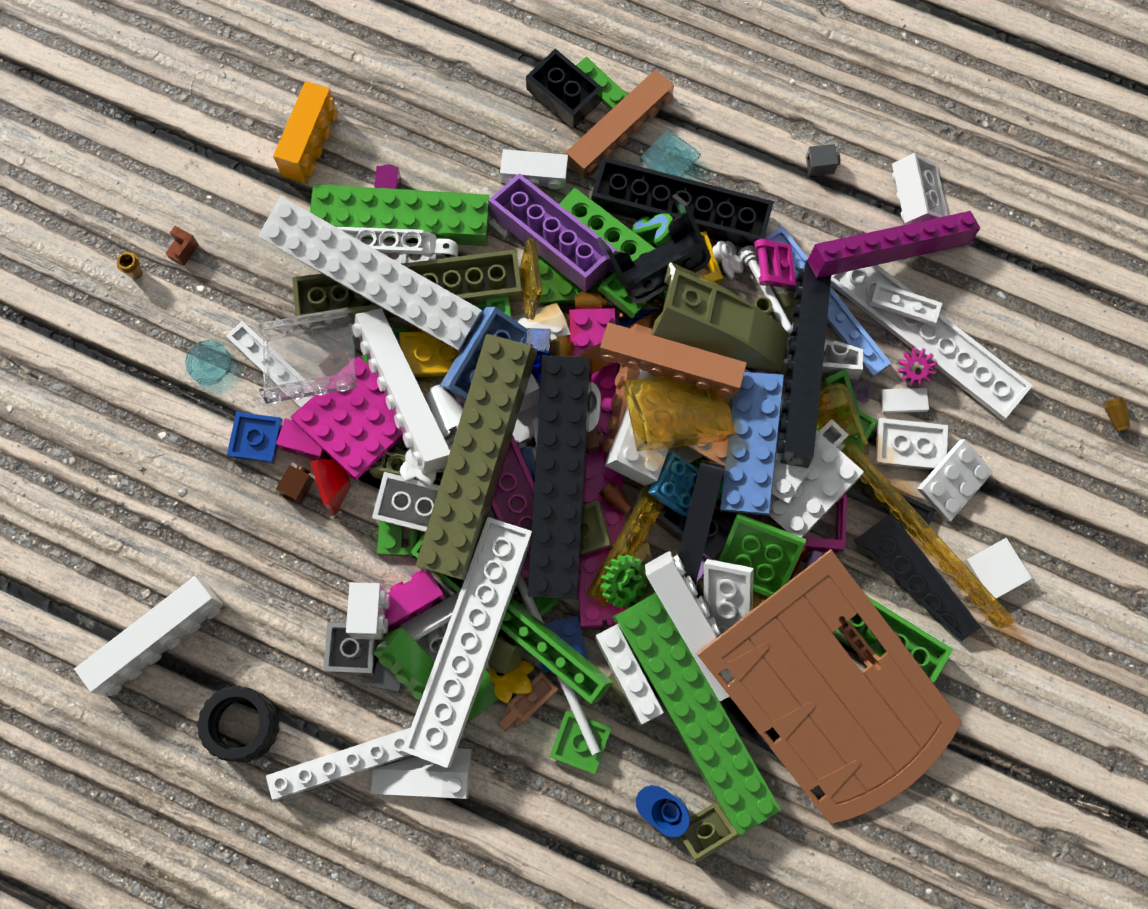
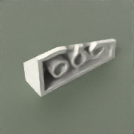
M457 748L450 768L419 757L372 769L370 794L468 799L472 749Z

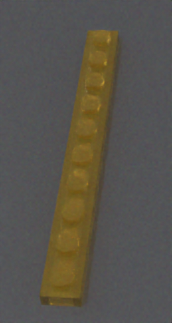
M853 442L845 447L841 452L864 471V474L860 477L861 481L867 485L869 484L874 489L875 496L891 508L890 512L898 520L901 519L905 523L907 531L923 543L922 547L928 554L935 556L939 561L938 564L941 569L946 573H950L956 579V585L961 590H966L972 597L971 601L973 604L986 612L988 620L994 626L999 628L1009 627L1015 619L861 450Z

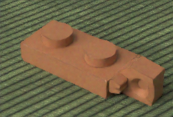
M543 672L530 682L532 687L531 693L518 694L503 710L507 715L498 724L505 732L514 723L518 727L522 723L524 724L559 690Z

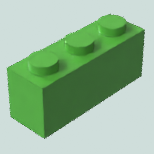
M403 628L389 631L373 654L384 667L388 668L396 676L400 683L404 684L412 692V696L415 699L421 701L435 661Z

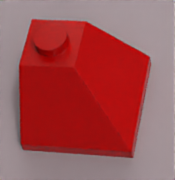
M333 459L310 461L323 505L331 515H335L352 486L349 479L352 477Z

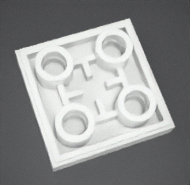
M1007 538L965 560L990 602L1032 579Z

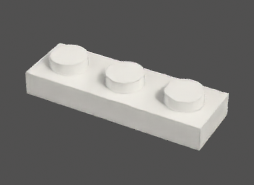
M877 282L869 305L935 326L942 303Z

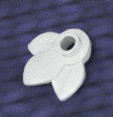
M720 241L713 247V255L717 262H722L725 274L732 280L734 272L738 274L743 273L744 266L740 257L736 255L737 249L735 245L730 241Z
M409 449L406 452L405 462L401 466L400 474L405 482L416 477L421 482L432 486L436 473H443L445 468L422 474L419 466L416 467L414 465L412 451Z

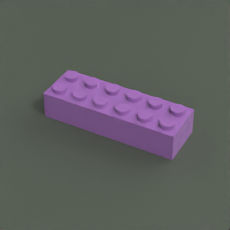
M520 173L488 199L489 213L492 218L584 292L588 291L611 270L596 240L600 236ZM602 239L611 248L613 253L617 252L613 246Z

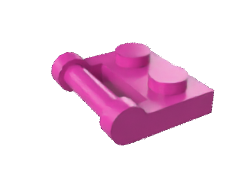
M766 239L756 240L754 246L755 250L758 251L761 275L759 277V284L761 286L772 285L788 289L795 287L796 279L791 245ZM767 251H769L772 275L769 273Z

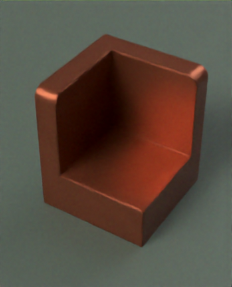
M174 226L170 234L175 240L167 250L166 255L185 266L199 244L193 235Z

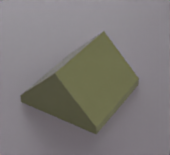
M715 802L690 817L687 831L679 836L693 862L697 863L737 839L739 834Z

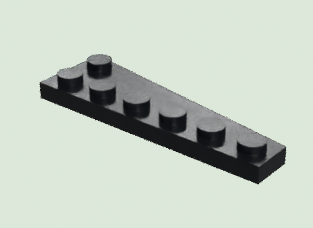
M892 512L854 540L863 551L881 565L890 576L895 578L961 641L981 628L978 621Z

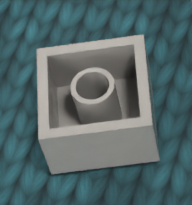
M328 622L323 671L327 674L373 676L377 657L373 652L378 647L379 640L353 639L346 633V623Z

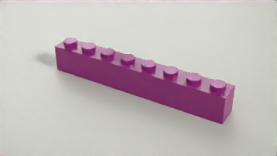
M971 211L817 243L814 245L807 262L815 277L821 278L969 245L981 227Z

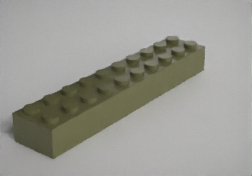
M516 249L402 263L405 267L472 305L486 303V299L505 296L509 297V303L523 301ZM323 274L292 277L295 316L301 329L355 322L356 314L381 308ZM382 308L386 318L397 317Z
M486 334L415 566L465 580L491 508L537 355V351L531 345Z

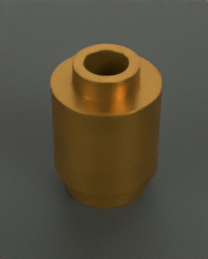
M581 291L580 294H575V309L607 308V299L599 291Z
M556 336V341H551V356H574V342L570 341V337Z

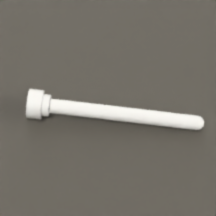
M749 245L742 248L738 256L743 264L750 267L759 284V277L761 275L760 267L757 263L758 253L754 246ZM759 284L765 297L771 300L772 310L780 325L790 334L791 324L770 285L761 286Z

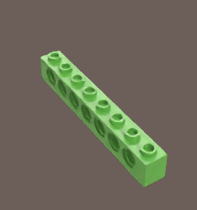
M576 188L559 203L560 206L617 251H625L626 253L635 251L633 255H630L632 261L655 249ZM581 214H586L584 217H578ZM602 226L601 229L594 230L595 227ZM614 238L619 239L617 242H610ZM668 289L658 294L663 300H666Z

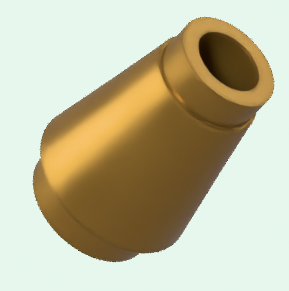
M124 252L119 255L117 259L118 269L133 279L140 278L143 271L137 255L131 252Z
M1123 397L1104 402L1106 406L1104 410L1117 432L1131 428L1127 401L1125 402Z

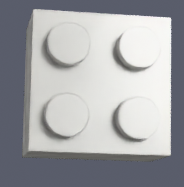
M349 582L346 633L353 639L383 640L384 633L387 634L388 619H385V609H389L390 594H387L380 583Z

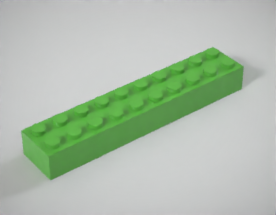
M652 593L629 608L612 616L716 803L739 836L780 812L779 805L657 593Z

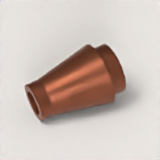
M610 481L599 492L602 497L601 500L619 511L622 515H625L633 507L618 483L615 484L613 481Z

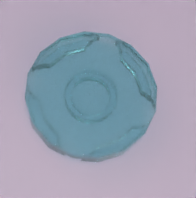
M212 340L201 341L191 347L185 360L186 371L191 378L205 385H212L222 381V378L230 372L232 365L231 355L225 346Z

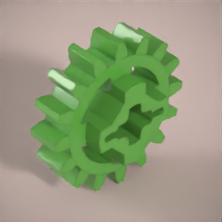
M627 554L625 556L618 555L617 560L611 559V567L605 566L607 574L601 575L605 582L600 585V588L605 589L602 596L607 598V603L619 608H623V606L629 608L631 602L637 603V595H643L641 588L647 586L643 583V580L647 578L646 574L643 573L645 566L641 565L640 559Z

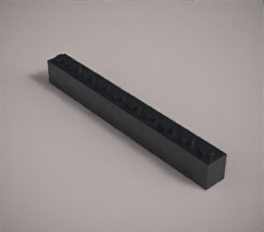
M807 260L803 268H799L796 281L800 282V286L796 287L794 299L798 300V304L794 305L792 317L796 318V322L792 323L790 336H794V340L790 341L788 354L792 355L791 360H788L786 373L790 375L789 379L785 381L784 393H787V399L784 398L781 410L782 413H785V419H781L779 432L783 433V437L779 439L777 453L781 454L780 463L809 468L814 457L832 276L816 278Z

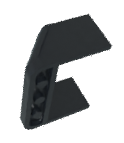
M674 194L672 198L680 216L673 219L668 226L671 240L640 258L632 261L630 255L625 251L613 253L601 237L596 239L609 267L627 296L634 303H643L668 289L669 285L664 283L670 262L695 273L705 268L710 262V252L691 209L677 194Z

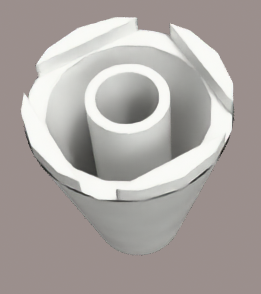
M440 385L433 386L426 395L427 404L444 439H448L456 434L463 407L451 392Z

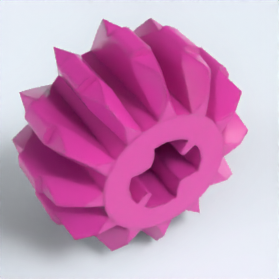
M916 348L912 349L913 356L905 352L903 355L907 360L900 359L898 362L900 365L906 366L899 368L898 373H907L902 377L903 381H906L909 377L912 378L910 386L914 385L915 380H918L919 386H923L922 378L930 383L932 379L928 374L936 375L937 373L935 369L930 368L938 364L937 361L929 362L934 355L930 353L925 357L926 349L922 348L920 355L917 354ZM914 362L924 366V368H921V372L912 369L911 366H914Z

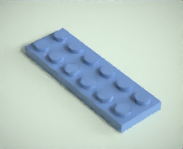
M744 372L741 387L736 397H733L721 511L770 516L784 375Z

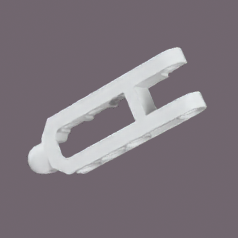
M337 227L363 242V237L371 236L373 242L363 243L386 256L389 253L399 254L400 256L395 261L400 264L458 257L459 247L455 241L451 239H437L436 235L425 230ZM387 237H393L396 239V242L390 243L384 242ZM413 237L418 239V244L406 243V241ZM410 254H421L422 257L414 261L410 259Z

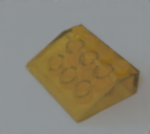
M669 377L623 381L637 451L724 442L736 434L731 410L724 397L716 391L709 389L700 390L695 385L677 383Z

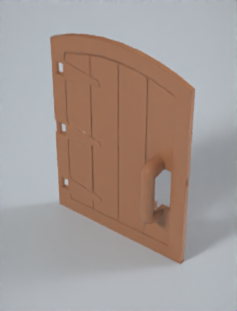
M832 550L822 555L697 653L698 657L830 824L869 812L890 801L910 787L940 757L962 723L955 711L901 642L902 640L894 633ZM856 614L860 616L886 650V653L881 657L873 652L849 620ZM837 629L840 631L867 666L866 669L863 671L859 669L832 632ZM726 668L734 677L729 683L720 674ZM772 727L780 736L774 742L766 733ZM817 785L825 793L820 799L811 790Z

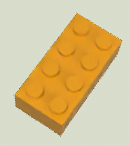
M308 81L304 82L273 155L282 177L307 184L309 177L313 176L315 171L314 164L317 158L321 157L322 145L329 138L332 121L335 122L338 116V109H336L330 88Z

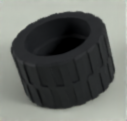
M241 686L223 688L219 692L212 694L200 710L197 727L198 736L202 741L201 744L211 755L224 761L245 763L256 760L264 753L266 754L276 741L280 722L277 709L268 697L251 688ZM235 702H248L258 710L260 716L259 731L253 741L247 746L241 748L229 747L223 743L219 735L221 715L227 707Z

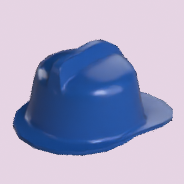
M654 785L646 786L638 792L636 797L638 813L665 836L675 838L687 831L690 824V816L685 802L680 797L672 795L660 786Z

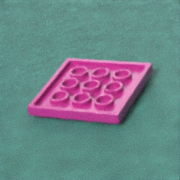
M359 356L290 416L292 421L354 480L362 476L385 452L403 438L401 428L398 429L395 424L392 409L389 410L387 407L385 393L379 390L376 374L371 372L369 365Z

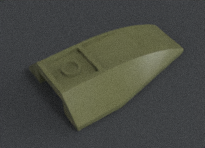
M672 262L668 264L664 283L669 285L663 312L654 322L652 335L747 362L746 367L777 373L782 371L789 333L778 322L713 280Z

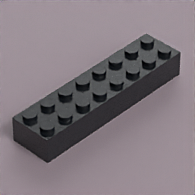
M605 157L602 159L591 200L607 212L637 220L645 216L652 219L654 216L662 213L669 214L675 219L680 216V213L672 196L677 194L689 205L700 232L706 231L710 239L724 242L730 241L734 245L746 247L749 245L754 246L756 240L764 239L774 201Z

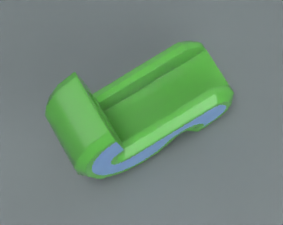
M664 213L656 215L652 219L645 216L635 222L632 231L647 243H655L659 247L671 240L668 226L673 218L669 214Z

